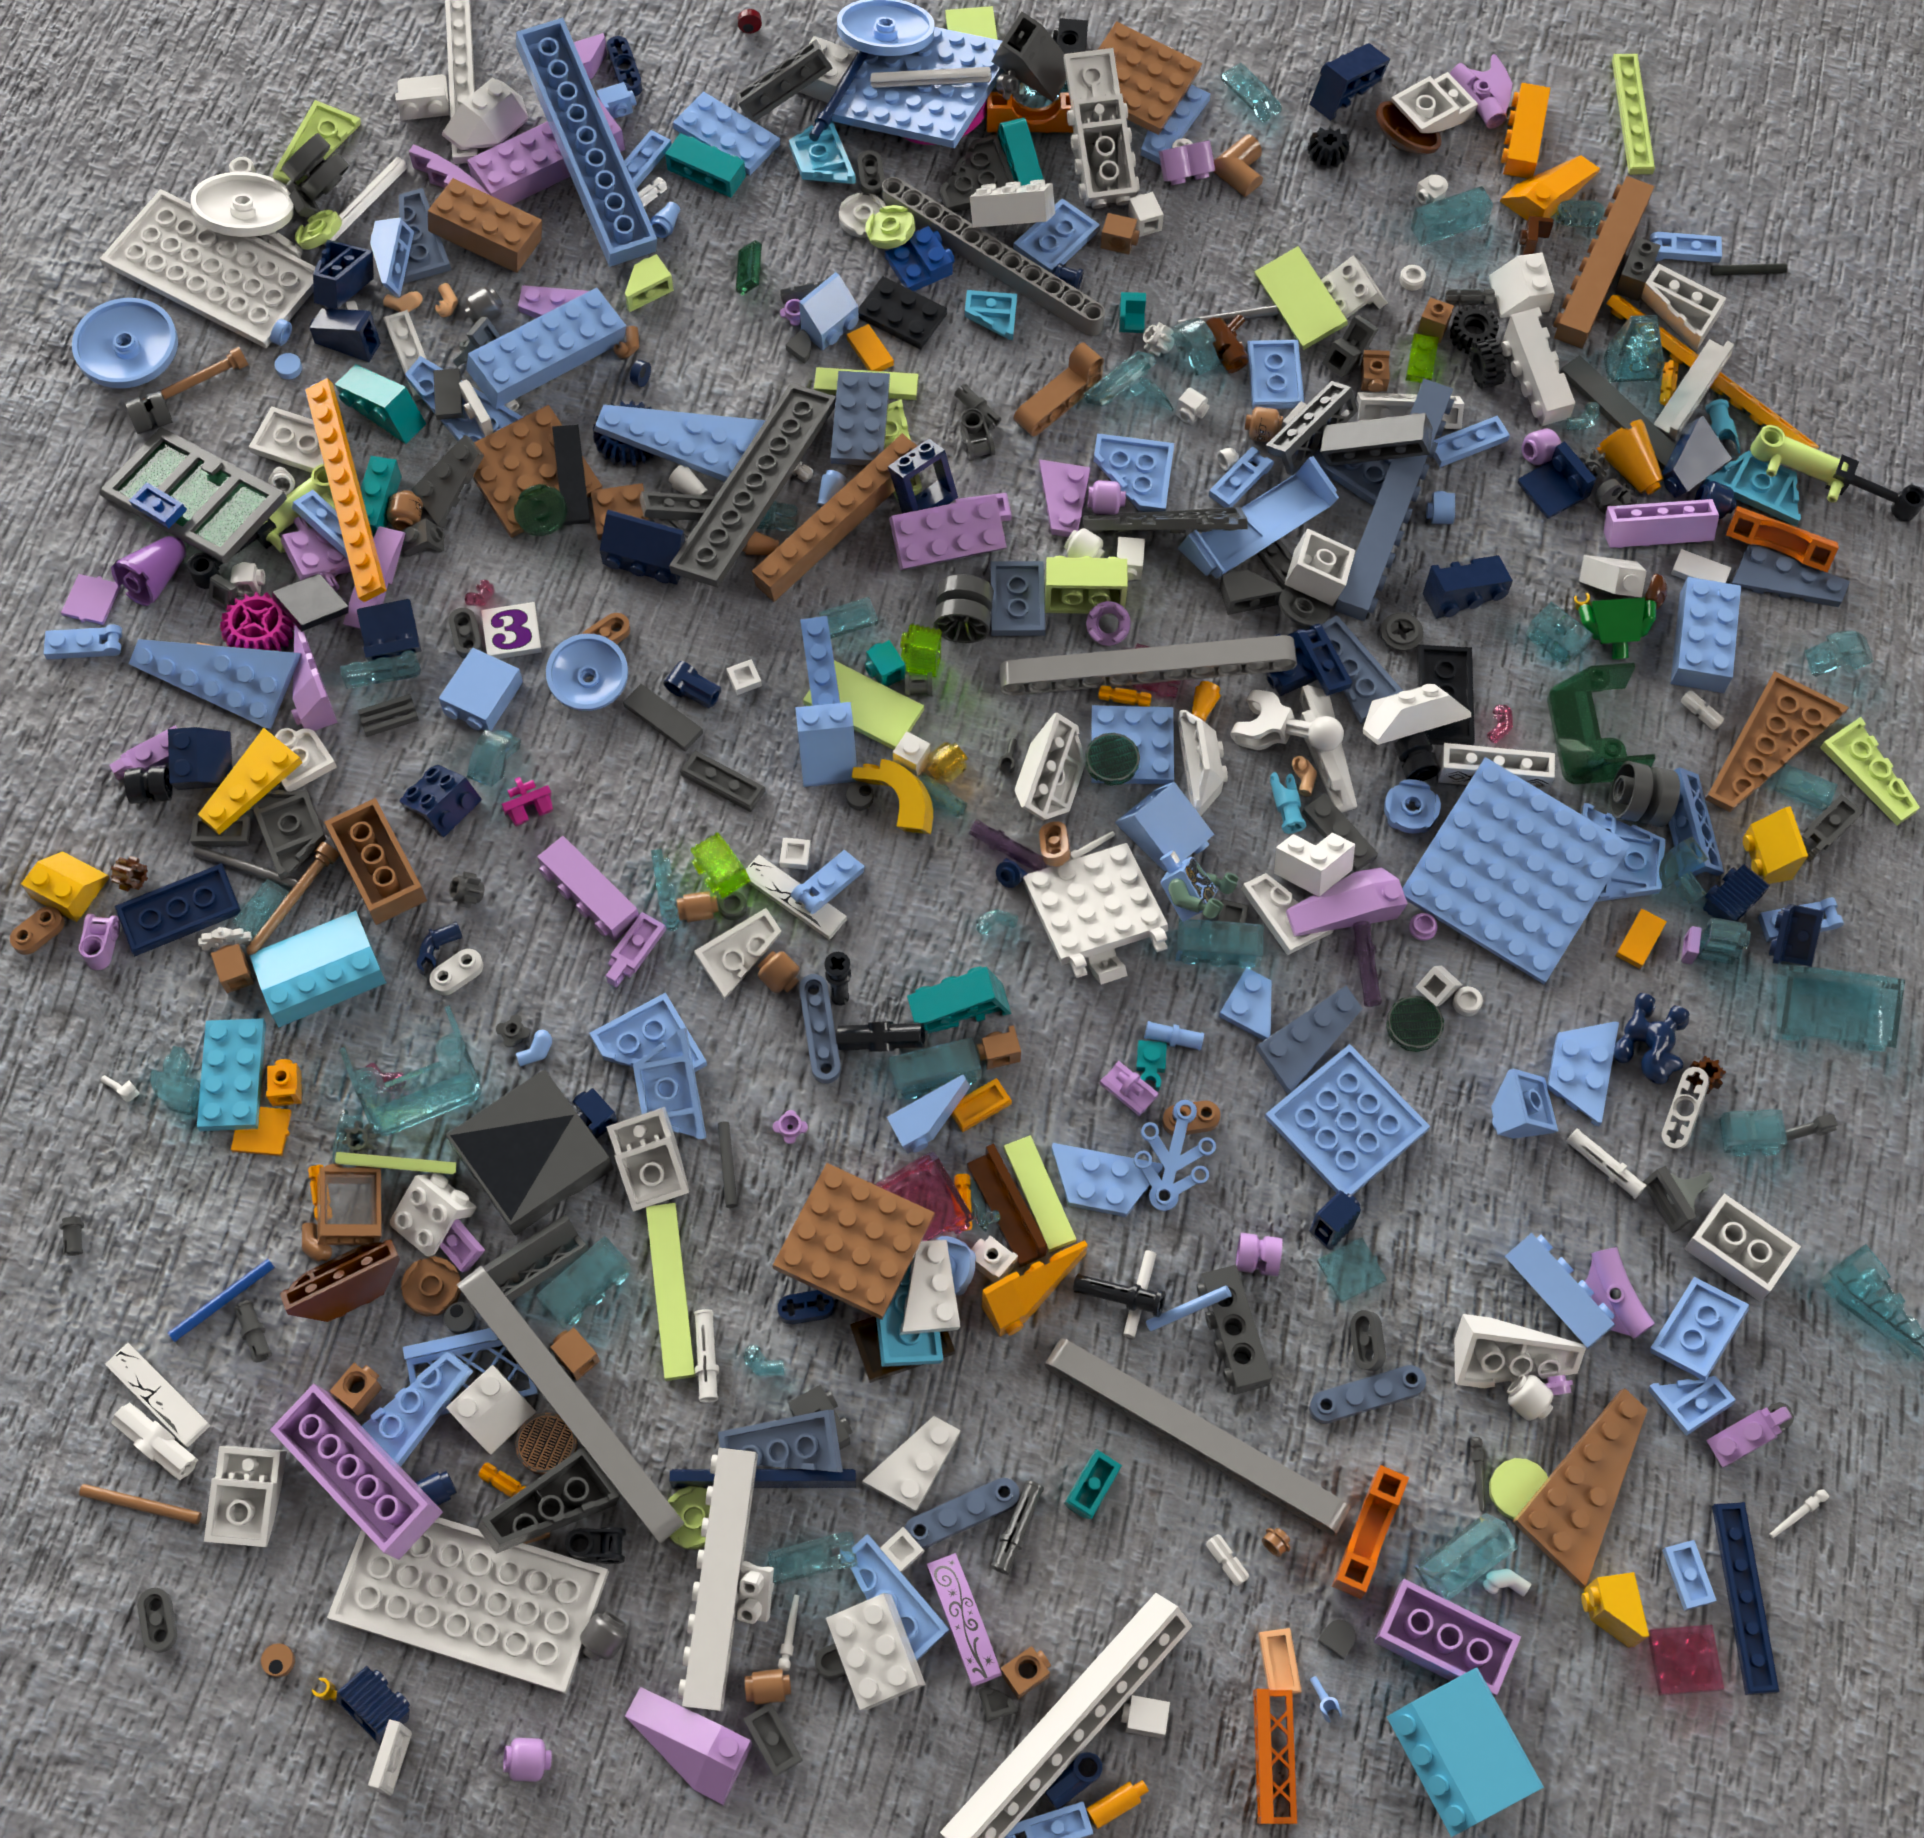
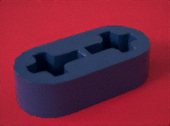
M819 1290L789 1294L780 1299L777 1307L778 1315L784 1323L791 1325L824 1320L832 1315L834 1300L832 1296ZM819 1298H823L824 1303H829L825 1305L824 1311H819L818 1307H807L816 1305ZM793 1303L795 1308L804 1307L803 1309L795 1310L794 1316H789V1313L786 1311L783 1312V1310L787 1309V1304Z

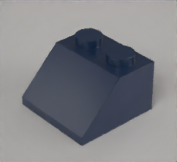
M199 727L168 729L170 784L177 790L219 787L233 769L231 732Z

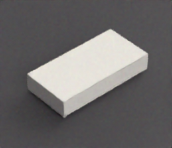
M1681 549L1671 575L1684 580L1687 577L1726 583L1731 567Z

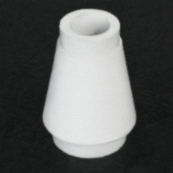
M680 465L669 477L668 481L672 484V488L683 494L706 496L708 493V489L705 488L689 467L685 468Z
M277 467L270 475L268 484L284 491L285 495L293 491L295 480L285 468Z

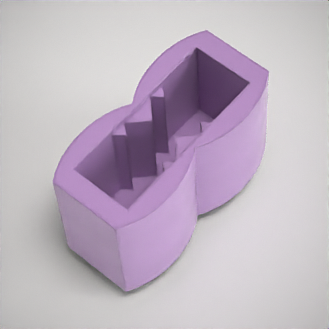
M1210 140L1159 151L1164 181H1171V185L1186 182L1185 177L1193 175L1195 180L1210 177L1209 172L1215 171Z

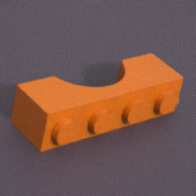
M991 92L987 98V132H997L999 124L1002 122L1025 118L1030 132L1073 133V127L1069 126L1067 121V111L1071 107L1069 92H1061L1052 104L1042 108L1026 107L1020 104L1013 94L1009 100H1005L1002 94Z
M1739 506L1736 507L1726 531V536L1751 545L1765 546L1797 559L1802 564L1827 573L1839 549L1838 542Z
M1382 1465L1378 1467L1332 1587L1359 1599L1365 1595L1376 1568L1383 1541L1408 1483V1476Z

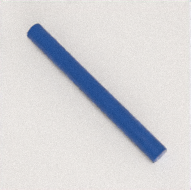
M266 1259L168 1332L169 1336L176 1342L275 1268L269 1259Z

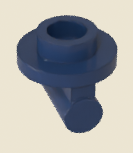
M1005 858L996 868L998 881L1007 888L1017 886L1023 882V877L1029 874L1008 858Z

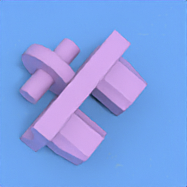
M1120 1061L1100 1080L1101 1086L1139 1117L1159 1094L1144 1082L1140 1075L1136 1072L1133 1073Z

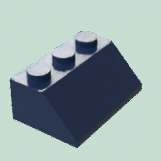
M608 510L600 545L602 564L611 569H622L636 576H647L661 583L677 585L681 576L671 573L669 565L685 543L684 530Z

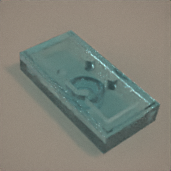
M267 878L232 921L233 924L238 928H242L244 932H251V936L255 937L289 894V891Z

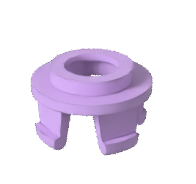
M1105 601L1095 605L1090 610L1086 626L1090 637L1095 642L1111 646L1120 643L1126 638L1130 630L1131 620L1127 610L1122 605L1112 601ZM1105 614H1113L1118 619V628L1113 633H1105L1100 629L1099 621Z

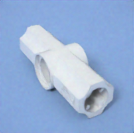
M129 1402L114 1414L111 1423L134 1442L133 1445L153 1462L157 1461L175 1478L181 1480L195 1469L198 1459L176 1442V1438L156 1421L152 1422L136 1406Z

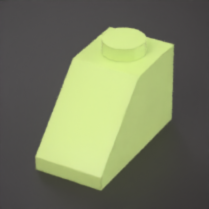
M657 254L645 258L634 265L625 291L629 312L674 291L672 275Z

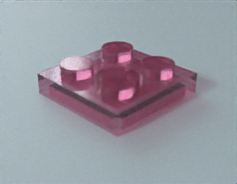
M1712 1624L1650 1629L1648 1631L1659 1696L1722 1691L1724 1689Z

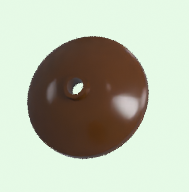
M1392 101L1382 102L1376 109L1377 123L1385 137L1395 148L1409 153L1425 155L1435 153L1441 146L1442 140L1439 132L1421 133Z

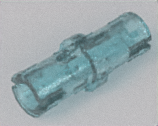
M925 772L918 776L926 787L932 803L941 805L957 818L963 814L967 807V802L958 798L949 791L948 786L937 783Z

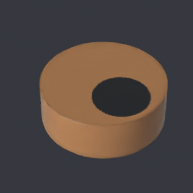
M280 1643L267 1647L261 1657L263 1670L272 1677L278 1678L287 1675L295 1664L293 1651Z

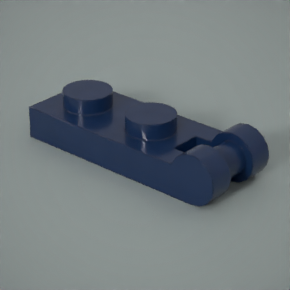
M1318 623L1312 625L1308 630L1300 629L1294 631V641L1297 646L1301 647L1326 696L1349 689L1353 682L1323 626Z

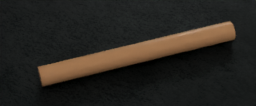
M82 1484L79 1491V1496L197 1525L202 1516V1513L87 1484Z

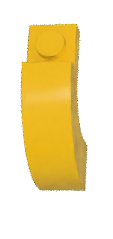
M881 759L880 768L873 764H863V768L853 767L852 778L856 781L889 786L896 791L899 798L898 828L904 832L931 835L933 824L932 801L926 787L918 777L900 764L887 759Z

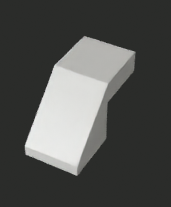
M1115 948L1086 957L1092 975L1101 985L1128 976L1125 965L1116 956Z

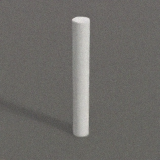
M1145 1251L1137 1284L1146 1290L1148 1289L1157 1255L1153 1251ZM1129 1310L1123 1336L1135 1338L1142 1310Z

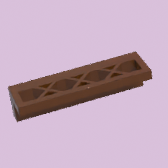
M994 1143L986 1146L985 1155L967 1163V1168L1010 1251L1018 1255L1017 1264L1021 1268L1046 1256L1047 1244Z

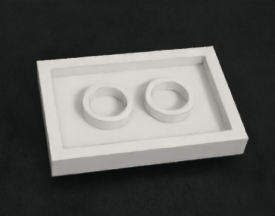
M271 406L249 445L250 452L311 473L317 466L324 464L313 420Z

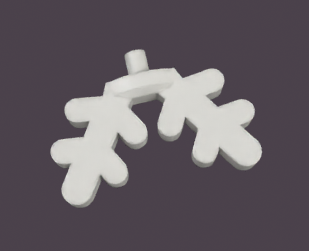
M219 927L211 933L201 934V938L198 939V945L204 951L210 950L211 947L218 948L219 944L224 942L223 939H226V942L235 940V944L240 945L244 943L249 945L253 937L251 932H244L242 928L232 930Z

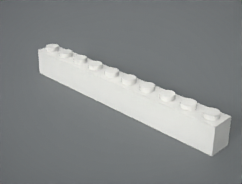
M1155 1593L940 1832L944 1838H1005L1192 1628V1624L1179 1607Z

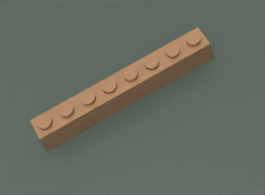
M1626 176L1622 185L1617 184L1612 196L1615 202H1609L1604 213V217H1607L1606 221L1601 220L1597 228L1596 235L1599 237L1598 239H1592L1587 251L1590 256L1589 258L1584 256L1579 268L1582 274L1581 276H1575L1570 290H1573L1572 295L1567 293L1562 308L1565 311L1564 313L1559 312L1555 319L1553 327L1557 328L1554 339L1583 349L1655 186Z
M903 433L752 570L756 587L773 602L783 595L895 491L888 466L916 448L917 445Z

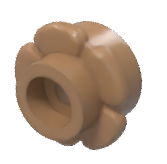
M1266 1529V1535L1262 1538V1543L1269 1552L1280 1557L1284 1552L1290 1551V1545L1288 1544L1290 1538L1282 1529Z

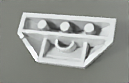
M491 78L461 103L443 130L442 136L460 150L497 146L528 121L523 98L504 82Z
M1426 684L1422 687L1373 700L1363 727V734L1379 745L1470 718L1471 712L1435 684Z
M1180 710L1177 725L1189 800L1199 815L1202 816L1221 794L1223 783L1228 780L1226 765L1222 766L1220 759L1224 755L1222 741H1217L1216 731L1202 719L1186 710Z
M1059 713L1052 715L1031 742L1015 787V793L1021 807L1043 821L1070 811L1085 767L1082 745L1078 734H1080L1078 725Z

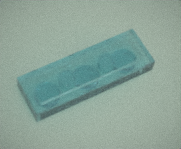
M1140 351L1134 353L1083 394L1086 402L1101 407L1110 404L1115 396L1127 390L1131 383L1149 372V369L1157 363L1154 355Z

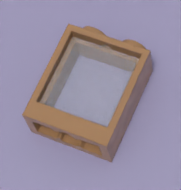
M329 1164L325 1167H320L317 1177V1245H364L379 1242L382 1236L381 1168L366 1166L344 1168L340 1164Z

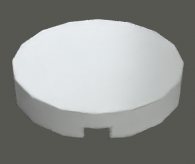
M863 193L848 196L840 205L839 224L851 236L866 238L865 230L868 218L873 213L876 215L880 212L879 209L885 207L886 204L881 198L870 193L869 196L863 195Z

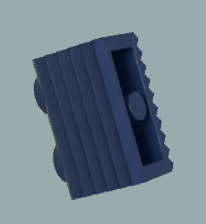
M1745 864L1738 870L1734 867L1731 868L1722 879L1725 883L1720 888L1714 885L1705 895L1707 902L1703 910L1708 915H1711L1713 919H1716L1726 930H1729L1770 887L1765 880Z
M1340 1190L1316 1213L1309 1230L1310 1233L1328 1250H1332L1353 1229L1361 1212L1360 1203L1353 1195L1345 1194Z
M365 1666L337 1691L336 1701L381 1745L389 1719L402 1724L406 1723L409 1720L410 1709L408 1707L410 1704L400 1692L393 1693L387 1687L388 1681L380 1671L375 1670L373 1672L368 1666Z

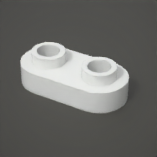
M463 949L437 966L430 974V984L433 990L440 995H450L476 978L483 970V961L480 954L473 949ZM472 959L470 964H463L464 960ZM442 975H448L445 981L439 980Z

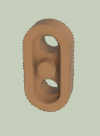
M612 613L586 629L582 634L601 635L618 644L630 634L629 620L624 614ZM615 628H621L618 632L613 631Z
M1050 822L1042 826L1039 831L1041 853L1045 864L1055 867L1063 865L1071 856L1069 836L1065 824Z
M47 906L39 909L11 932V945L20 954L28 955L34 953L62 931L65 924L64 917L54 907ZM51 917L49 921L43 922L45 918ZM28 934L26 939L20 940L23 935Z
M1211 1101L1193 1102L1196 1106L1197 1114L1194 1120L1188 1123L1185 1135L1208 1132L1215 1129L1221 1116L1218 1106ZM1175 1105L1165 1110L1162 1119L1163 1128L1170 1135H1173L1176 1121L1172 1118ZM1182 1106L1180 1108V1113L1183 1116L1190 1115L1189 1107ZM1208 1111L1211 1116L1208 1118L1203 1117L1201 1112Z

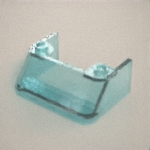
M450 1005L444 1007L454 1032L442 1037L438 1041L436 1053L439 1061L384 1083L381 1074L374 1068L366 1067L356 1071L354 1063L345 1047L339 1049L368 1122L374 1124L372 1130L376 1134H381V1136L394 1134L469 1104L480 1097L482 1085Z

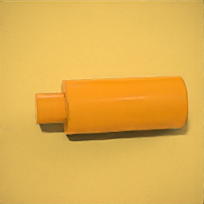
M1143 1780L1135 1785H1132L1129 1781L1086 1808L1087 1814L1094 1827L1098 1830L1140 1804V1797L1149 1792Z

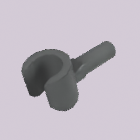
M1011 738L1009 741L1007 753L1000 757L998 761L1000 771L1002 764L1005 762L1011 764L1010 773L1015 769L1013 753L1017 740Z

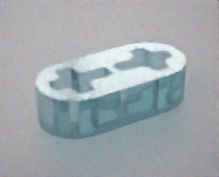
M1568 200L1559 204L1555 218L1563 226L1593 227L1599 225L1603 219L1605 209L1597 201Z

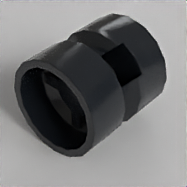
M1426 732L1400 738L1395 743L1394 747L1400 762H1404L1402 769L1406 780L1426 781L1440 772V765L1435 753L1432 752L1433 746Z
M167 765L150 766L148 771L143 767L127 768L125 770V792L130 804L147 803L149 798L154 802L171 801L173 786L170 784L169 767Z

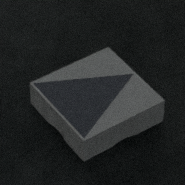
M545 1069L446 1134L451 1147L473 1178L481 1184L493 1206L515 1236L550 1213L562 1200L579 1193L613 1170L610 1157Z

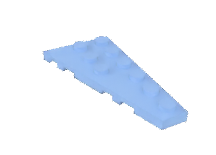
M420 356L405 373L406 380L435 413L433 370L444 369ZM473 387L491 419L493 433L523 418V416L504 405L495 409L485 394ZM462 397L463 418L442 419L441 422L457 441L466 435L473 442H476L486 436L482 433L476 420L468 417L463 406L466 403Z
M603 405L594 431L725 482L766 420Z
M138 639L129 664L262 727L271 729L301 653Z

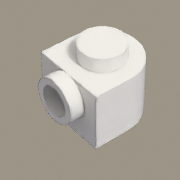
M1430 175L1418 182L1415 196L1421 204L1425 205L1430 211H1433L1443 204L1448 183L1440 175Z
M1191 387L1188 388L1178 399L1175 415L1183 422L1192 425L1198 417L1202 419L1209 409L1207 404L1208 398Z
M241 562L232 567L230 582L238 586L237 595L244 596L245 594L254 596L255 592L260 595L261 585L265 584V572L263 569H258L255 563Z

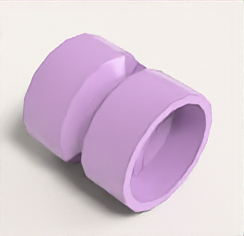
M1240 1232L1236 1255L1238 1271L1253 1273L1255 1269H1259L1262 1275L1278 1276L1282 1255V1238L1265 1236L1262 1240H1259L1255 1234Z

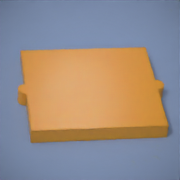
M260 1107L258 1129L234 1130L231 1151L283 1156L286 1136L290 1135L288 1127L291 1109Z

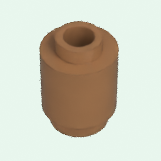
M710 891L685 894L683 898H677L680 921L687 920L688 923L714 919L713 913L719 912L716 896H711Z
M783 1669L752 1672L751 1676H745L746 1701L755 1702V1705L785 1702V1695L791 1694L790 1675H783Z

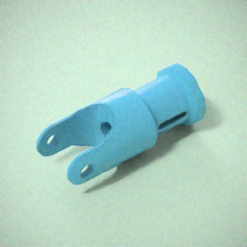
M1718 399L1706 405L1705 410L1707 414H1710L1711 428L1719 440H1732L1735 443L1737 453L1740 454V443L1734 421L1729 417L1727 410L1729 408L1728 401Z
M1273 772L1270 777V783L1277 811L1282 816V830L1287 834L1302 831L1306 827V822L1301 816V801L1293 774L1287 775V788H1285L1280 783L1278 774Z

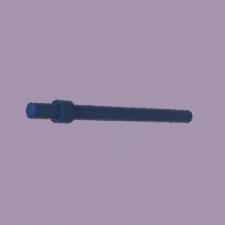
M859 51L825 109L816 117L814 121L815 126L809 134V138L812 141H817L823 130L829 127L832 122L833 113L869 53Z

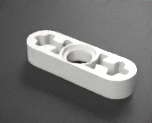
M1691 1067L1682 1074L1662 1130V1139L1670 1148H1683L1690 1140L1709 1086V1077L1701 1068ZM1696 1073H1700L1699 1078L1703 1080V1084L1696 1085L1693 1092L1694 1094H1700L1698 1100L1690 1095L1682 1094L1683 1089L1688 1092L1690 1091L1691 1083L1687 1081V1078L1689 1076L1694 1077ZM1690 1100L1694 1104V1111L1691 1115L1681 1116L1678 1113L1677 1105L1680 1101ZM1674 1116L1681 1121L1690 1122L1688 1127L1682 1124L1680 1133L1684 1135L1683 1140H1677L1675 1144L1671 1143L1672 1138L1668 1136V1132L1675 1131L1678 1124L1677 1122H1672Z

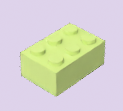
M1064 556L1046 558L1045 613L1089 614L1095 605L1105 601L1116 602L1125 608L1128 588L1127 559H1120L1118 557L1092 558L1089 556L1081 558H1066Z

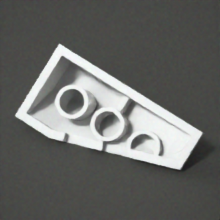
M1463 1314L1454 1340L1455 1383L1463 1386L1490 1388L1495 1387V1383L1506 1381L1513 1383L1521 1375L1525 1377L1534 1375L1547 1379V1377L1577 1374L1586 1346L1497 1319Z

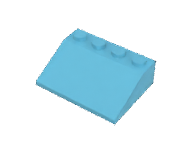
M357 911L260 949L250 955L263 996L278 1027L386 983Z
M1477 1667L1386 1716L1451 1837L1544 1788Z

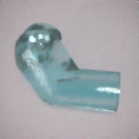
M1595 402L1587 403L1581 417L1567 418V430H1583L1593 427L1600 417L1599 405Z
M993 909L979 915L976 920V930L980 934H989L992 930L991 927L997 924L1014 929L1018 922V915Z
M754 1344L747 1346L743 1358L745 1364L756 1375H784V1360H767L760 1352L761 1348Z

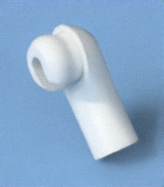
M1510 1569L1490 1571L1486 1575L1487 1579L1483 1582L1484 1589L1491 1594H1496L1499 1588L1509 1587L1523 1597L1532 1585Z

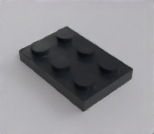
M882 276L859 306L858 314L859 319L921 350L946 317L947 308Z

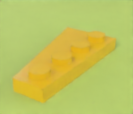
M263 728L198 813L200 819L220 835L302 764L300 757Z

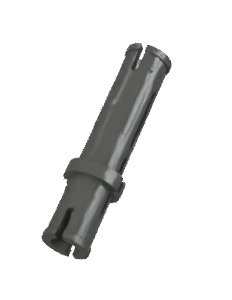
M1026 1481L1024 1490L1014 1510L1006 1533L1001 1534L999 1539L1001 1544L991 1564V1568L997 1572L1009 1575L1018 1550L1023 1548V1537L1040 1496L1044 1491V1487L1033 1481Z

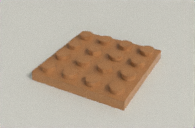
M1116 21L1098 50L1114 49L1120 94L1123 95V102L1128 107V118L1126 119L1159 135L1200 72L1202 63Z
M549 405L474 442L484 457L472 478L511 538L525 531L520 527V523L525 528L556 513L555 511L553 513L551 510L552 514L549 512V516L547 514V517L545 516L544 518L541 513L542 519L540 515V520L538 519L536 522L531 518L533 523L530 520L531 524L528 522L526 526L521 521L561 503L557 498L558 503L554 499L556 504L553 506L550 501L551 506L548 503L549 507L546 505V509L544 507V510H540L538 506L539 512L536 507L537 513L535 512V514L531 515L529 511L530 516L527 513L528 517H523V519L520 516V513L557 496L560 499L559 495L552 492L556 491L560 494L552 426L563 425ZM582 456L587 498L591 497V492L602 489V485ZM546 488H547V489H549V490H552V491L540 490V491H536V492L530 494V492H532V491H534V490H537V489H546ZM548 492H551V493H552L553 497H552L551 494L549 493V495H550V497H551L550 499H549V496H548V494H547L548 500H547V498H546V500H544V498H543V502H542V500H541V503H540V501H539V499H538L539 504L537 503V501H536L535 498H537V497H539V496H541V495H544V494H546V493H548ZM525 496L527 497L523 500L522 504L535 499L536 505L534 503L533 506L532 502H530L532 507L528 508L526 504V509L525 505H523L525 510L521 511L519 508L520 502ZM518 508H519V520H518V517H517V509H518Z
M826 1163L773 1263V1269L883 1320L934 1218L935 1212Z

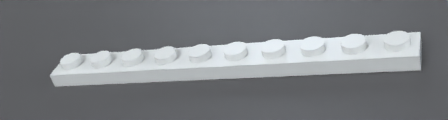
M445 0L451 118L461 103L475 92L470 0ZM452 144L454 164L468 163V159L478 155V148L460 150Z

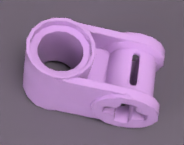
M87 914L85 917L79 952L86 964L93 970L106 968L112 960L115 943L120 932L118 916L102 918L95 917L94 914ZM100 950L97 954L91 955L94 951Z

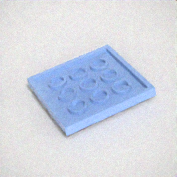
M1350 1044L1265 1114V1119L1336 1194L1341 1190L1345 1194L1354 1195L1430 1128L1429 1124Z

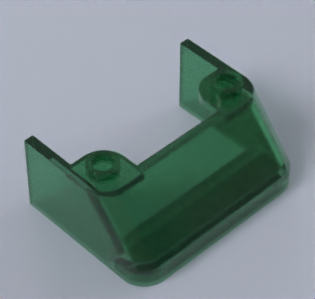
M1635 663L1590 666L1550 689L1547 703L1561 772L1567 782L1571 784L1613 782L1618 769L1626 761L1646 764L1650 768L1652 767L1656 759L1655 754L1627 756L1626 748L1620 740L1616 738H1601L1592 692L1625 689L1635 669Z

